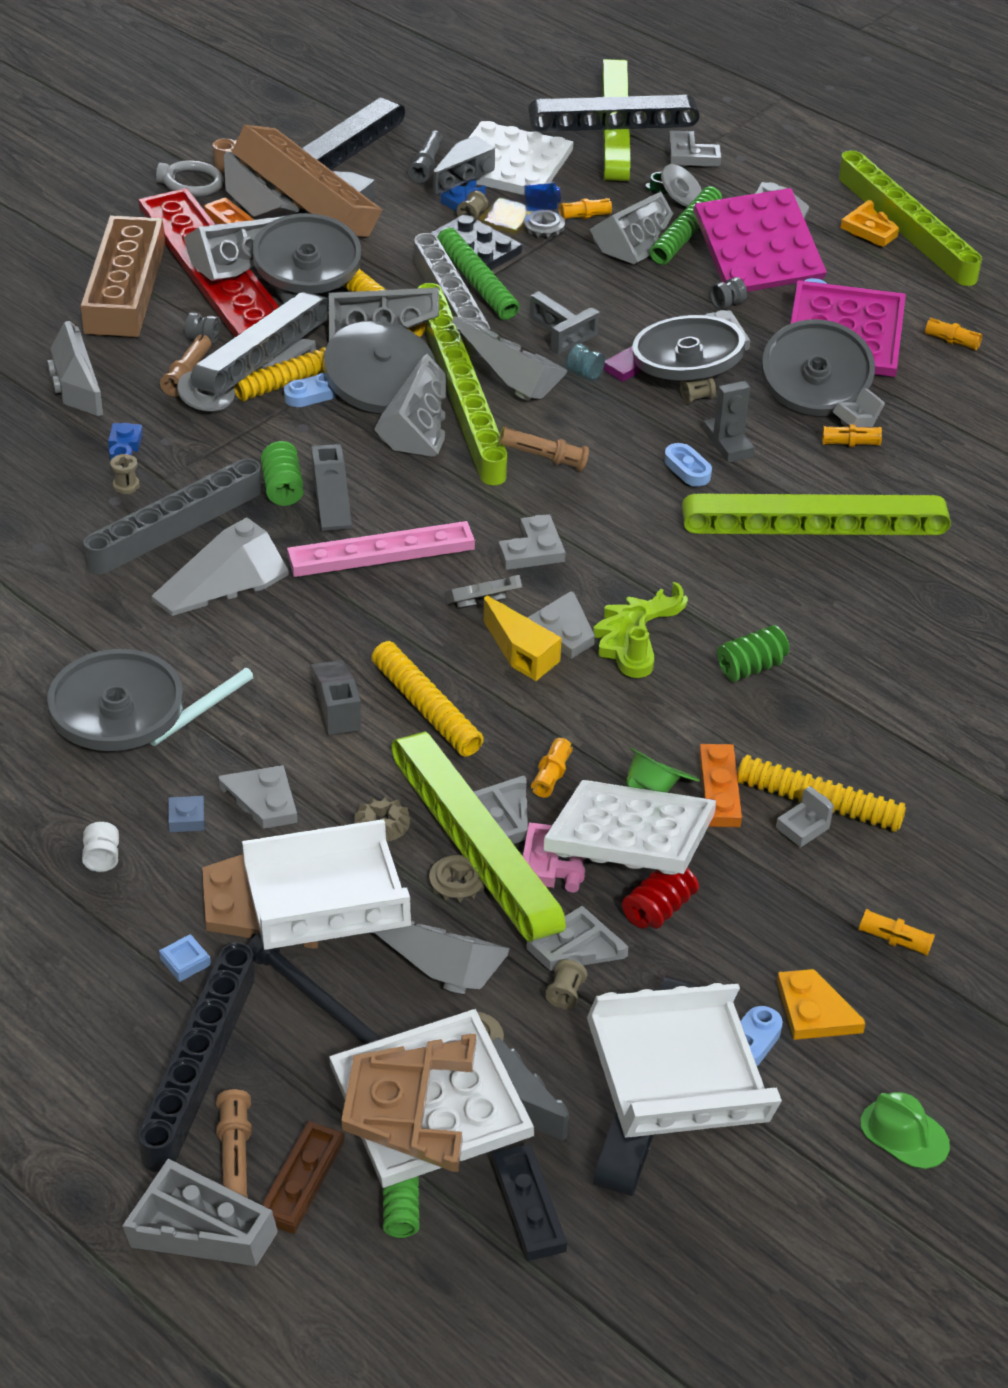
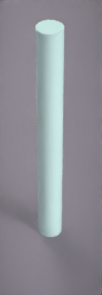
M244 668L184 709L175 725L163 736L150 742V744L156 746L253 679L252 672L248 668Z

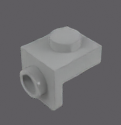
M862 389L856 402H838L833 413L841 418V423L846 427H849V424H855L856 427H873L885 403L869 389Z
M809 786L804 789L802 803L777 818L776 828L801 848L830 828L834 806L827 797Z

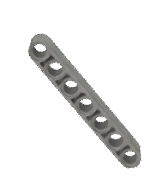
M422 233L415 236L414 264L424 282L435 283L442 288L453 317L466 318L490 330L488 322L438 238L430 233ZM458 329L468 355L471 357H482Z

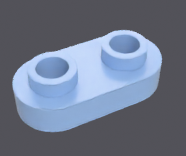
M324 373L301 380H293L284 387V401L293 407H303L327 401L337 396L329 386Z
M674 443L666 448L665 464L685 483L692 487H700L710 482L712 466L692 447L683 443Z
M766 1006L750 1009L740 1021L756 1066L761 1063L781 1035L783 1022L780 1014Z

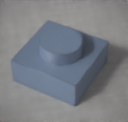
M204 796L169 798V832L205 830Z

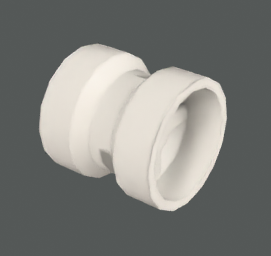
M95 822L88 825L83 832V864L88 869L97 872L113 869L118 863V829L107 822Z

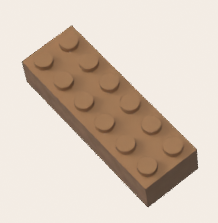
M244 124L232 150V153L240 158L239 162L242 165L253 168L257 171L256 175L259 178L274 184V189L292 198V203L295 206L306 209L311 214L334 218L348 226L357 237L370 236L383 209L276 128Z
M109 217L81 303L84 334L139 337L165 248L163 218Z

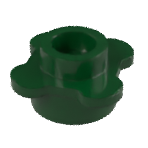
M661 172L651 174L650 183H646L645 188L652 190L655 194L659 192L667 194L668 192L661 179Z

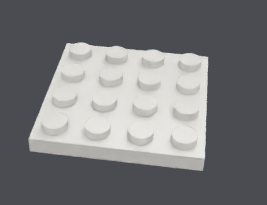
M481 121L470 137L477 135L496 148L495 170L472 180H476L478 185L540 198L573 151V141L565 140L563 137L542 135L536 131L519 130L514 126L506 127L491 121Z
M582 780L545 836L544 851L554 852L561 857L578 856L590 858L591 861L597 863L608 861L621 863L633 869L645 867L658 869L665 874H684L715 814L716 800Z
M476 1009L329 1056L330 1066L344 1099H346L354 1055L404 1046L406 1051L427 1047L428 1041L442 1039L444 1044L460 1041L461 1035L476 1034L477 1044L473 1072L431 1070L422 1129L462 1132L463 1143L460 1161L534 1136V1126ZM362 1138L382 1188L442 1168Z

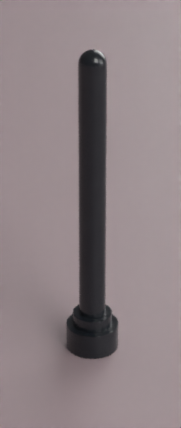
M260 933L251 939L248 946L252 949L253 959L257 964L274 967L365 1045L382 1039L281 955L279 947L264 950Z

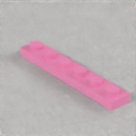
M464 521L287 548V554L293 576L297 577L475 550V539L468 522Z

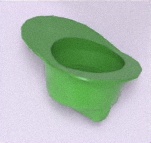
M629 747V750L634 752L628 770L627 785L629 787L668 793L680 777L700 781L699 778L656 762Z
M904 1092L881 1093L877 1097V1101L865 1108L861 1116V1129L866 1138L901 1162L914 1168L928 1169L937 1167L946 1160L950 1151V1145L945 1130L935 1120L925 1114L919 1100L912 1095Z

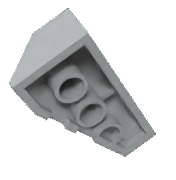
M659 192L610 216L592 227L590 231L595 244L599 246L602 253L635 264L650 256L651 246L658 240L660 232L666 228L673 216V212L662 192Z
M281 217L198 227L184 237L191 264L211 281L235 278L255 266L253 262V243L259 231L268 223Z
M438 288L329 293V341L339 330L358 322L381 321L407 329L439 317Z
M456 316L452 319L454 325L504 382L516 389L514 394L528 401L531 398L542 399L567 372V369L537 353L534 355L527 351L520 352L521 345L503 338L499 341L497 339L498 334L473 321Z
M428 354L422 357L384 410L374 430L378 433L380 439L387 443L394 451L434 457L439 453L445 439V431L441 429V421L445 419V412L441 409V401L446 398V373Z
M246 517L217 535L152 595V601L173 616L207 606L209 600L222 596H226L227 600L235 598L239 591L253 588L256 592L266 589L288 576L289 571L267 531Z
M412 920L411 926L374 932L429 977L445 982L444 989L465 994L466 988L481 989L508 956L510 949L471 936L446 934V930L423 924L414 925L415 921Z

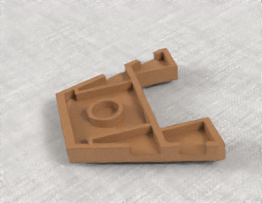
M242 854L202 867L206 931L252 938L253 934L260 933L245 872L244 855ZM318 941L304 943V947L318 948Z
M476 1034L461 1035L460 1041L444 1044L442 1039L428 1041L427 1047L406 1051L404 1046L354 1055L341 1120L342 1130L452 1172H458L463 1143L462 1132L422 1129L431 1070L473 1072L477 1044Z

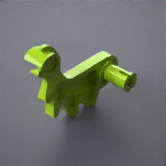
M673 582L672 597H666L663 594L664 590L660 589L656 596L649 601L627 597L626 605H606L604 607V617L606 619L600 621L593 628L595 638H602L599 644V657L616 659L620 671L632 678H642L651 674L654 668V653L646 623L656 617L677 615L686 607L688 597L686 595L683 596V588L680 584Z

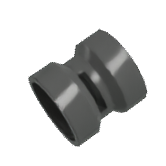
M733 277L728 279L726 283L719 282L713 284L710 288V298L715 308L723 310L730 307L731 304L737 305L745 302L747 299V289L742 279Z
M190 312L185 324L186 338L194 340L198 335H202V338L206 335L210 338L212 344H215L220 334V318L214 315L203 317L200 313Z

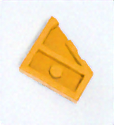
M871 200L866 201L841 220L840 227L854 236L862 237L871 241L874 245L882 247L897 238L899 227L890 221L883 211L877 213L874 210V203Z
M814 969L778 972L777 985L793 1040L864 1033V1019Z

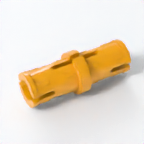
M585 198L579 202L560 203L558 211L564 220L571 218L586 220L592 216L610 215L612 213V203L609 198L600 200Z
M932 317L928 320L925 328L926 335L946 340L947 344L950 345L955 343L975 351L978 350L983 334L962 328L960 324L953 323L952 325Z
M849 424V427L823 426L822 445L842 444L848 445V447H855V445L881 446V427H856L855 424Z
M556 738L552 742L548 754L540 760L538 765L539 772L531 784V789L534 788L533 793L537 796L549 797L556 781L563 777L566 770L565 763L573 751V747H570L571 743L567 739Z
M869 909L865 910L858 929L861 932L864 931L888 940V945L896 947V944L922 953L924 956H928L935 934H930L904 924L905 920L898 918L895 921L874 913Z

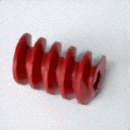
M688 867L684 874H665L657 869L648 878L643 880L641 885L636 887L630 895L624 898L622 902L623 911L634 926L642 929L648 928V926L658 929L663 926L664 920L670 919L673 912L678 911L682 904L687 903L690 897L698 892L699 883Z

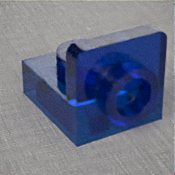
M555 182L524 185L525 210L527 212L557 209V203L561 202L560 187H556Z

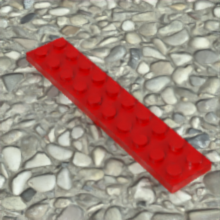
M187 188L138 199L139 209L146 218H163L165 244L234 337H237L279 308L278 304L250 269L235 278L211 281L191 264L184 237L198 227L215 225V223Z

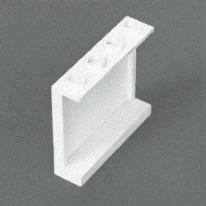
M384 819L242 841L245 872L264 950L411 926L410 896L407 888L401 887L386 842Z
M714 983L705 987L688 988L686 986H679L670 990L653 991L644 989L636 993L617 994L610 992L596 996L587 1020L625 1138L771 1121L782 1100L777 1087L764 1088L733 1003L740 989L739 984L723 985L721 983Z

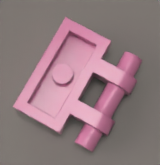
M529 822L523 852L524 859L546 887L554 888L556 877L564 878L566 881L565 889L567 891L577 892L580 883L583 882L585 877L583 861L586 858L572 856L569 857V861L559 860L560 856L554 852L544 851V838L552 825Z

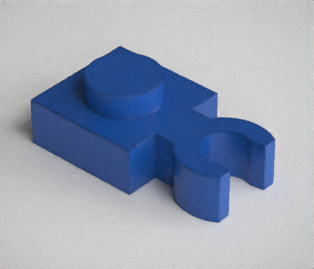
M471 180L467 183L466 187L458 185L441 193L440 203L457 212V206L462 201H466L470 192L477 190L486 195V186L483 185L476 188L477 181Z
M113 423L108 440L110 461L117 455H132V451H139L143 436L142 425Z

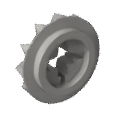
M537 210L529 213L524 218V229L528 230L530 235L536 234L538 238L541 236L549 238L551 235L558 236L560 232L564 231V218L550 210Z

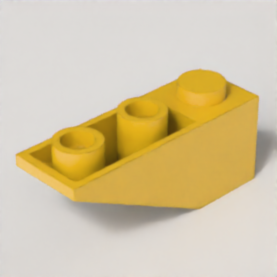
M488 595L484 597L483 622L512 668L537 681L560 662L562 642L560 636Z

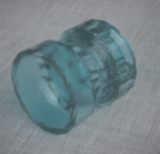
M579 343L571 349L567 358V367L574 372L581 371L585 377L594 380L602 373L606 358L604 354L598 351L591 352L587 346Z

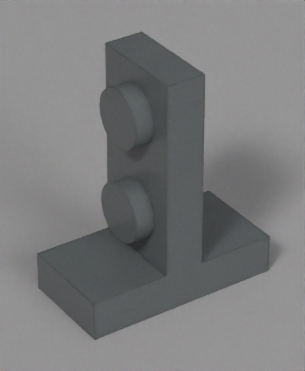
M539 291L531 295L530 318L551 331V351L557 355L598 335L599 311L591 307L575 315Z
M746 381L719 386L715 418L703 421V431L727 463L754 457L755 447L745 436L750 386Z

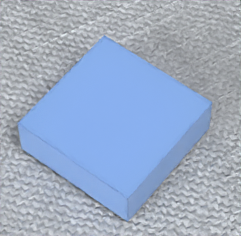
M191 934L159 950L160 960L179 982L211 965L210 956Z

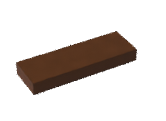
M312 1121L307 1122L262 1203V1206L272 1210L278 1229L292 1234L296 1233L345 1142L344 1132Z

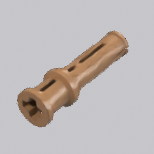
M198 335L183 357L171 364L169 373L164 374L160 379V387L163 392L172 397L179 396L177 391L179 379L184 374L192 371L194 366L202 360L203 356L211 348L212 342L209 337L204 335L202 338V335Z
M505 426L501 429L498 443L501 446L504 445L549 458L550 462L554 465L561 463L572 466L578 472L583 471L588 460V446L580 448L567 444L563 439H557L554 442Z
M232 1089L221 1092L216 1098V1107L220 1111V1122L216 1126V1134L222 1142L223 1186L248 1198L246 1141L252 1134V1126L247 1116V1110L251 1106V1096L243 1090Z

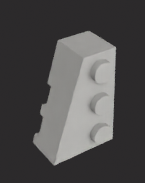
M167 1159L122 1226L131 1248L257 1266L278 1233L272 1210L170 1159Z

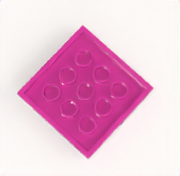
M791 188L695 203L693 212L722 282L726 283L728 279L739 277L743 280L747 292L795 284L798 280L805 281L810 278L824 279L827 271Z
M798 280L791 324L803 320L819 319L836 322L856 332L871 349L875 361V374L896 377L906 294Z

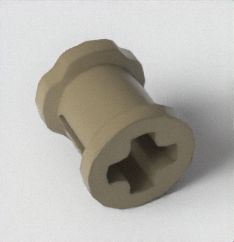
M477 190L470 192L466 201H462L457 206L458 217L467 214L477 220L479 213L485 211L488 207V200L485 194Z
M713 377L690 381L681 380L680 393L683 401L686 404H691L696 399L704 397L707 399L715 398L716 386Z
M120 454L112 458L110 464L115 474L113 489L122 494L135 492L140 487L139 479L135 474V470L138 467L137 459L129 454Z
M564 959L556 964L554 969L556 977L553 984L547 987L546 999L553 1006L567 1010L576 1006L578 1001L577 991L579 986L585 983L588 974L585 967L579 962Z

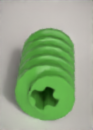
M285 441L274 442L268 445L261 454L266 494L269 500L277 505L287 506L294 504L302 498L304 493L297 450L294 445Z
M772 625L766 629L757 630L755 633L747 634L744 637L736 638L734 641L725 642L717 648V658L727 679L734 683L740 677L743 679L748 678L751 673L759 674L761 669L769 670L772 665L780 666L783 662V656L788 655L790 646L784 632L778 626Z

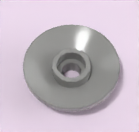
M669 164L663 168L661 179L669 196L681 205L688 207L696 196L702 192L699 183L690 172L679 165Z
M192 371L184 374L179 379L177 386L178 394L186 404L203 411H218L228 407L234 400V386L222 394H216L195 388L191 383Z

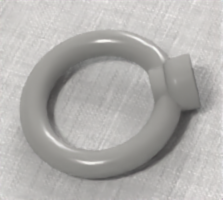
M187 160L171 165L159 162L156 172L157 183L165 184L172 191L187 188L193 197L214 194L222 188L224 183V177L219 169L201 161ZM182 171H199L210 175L214 181L205 186H187L178 183L174 179L175 174Z

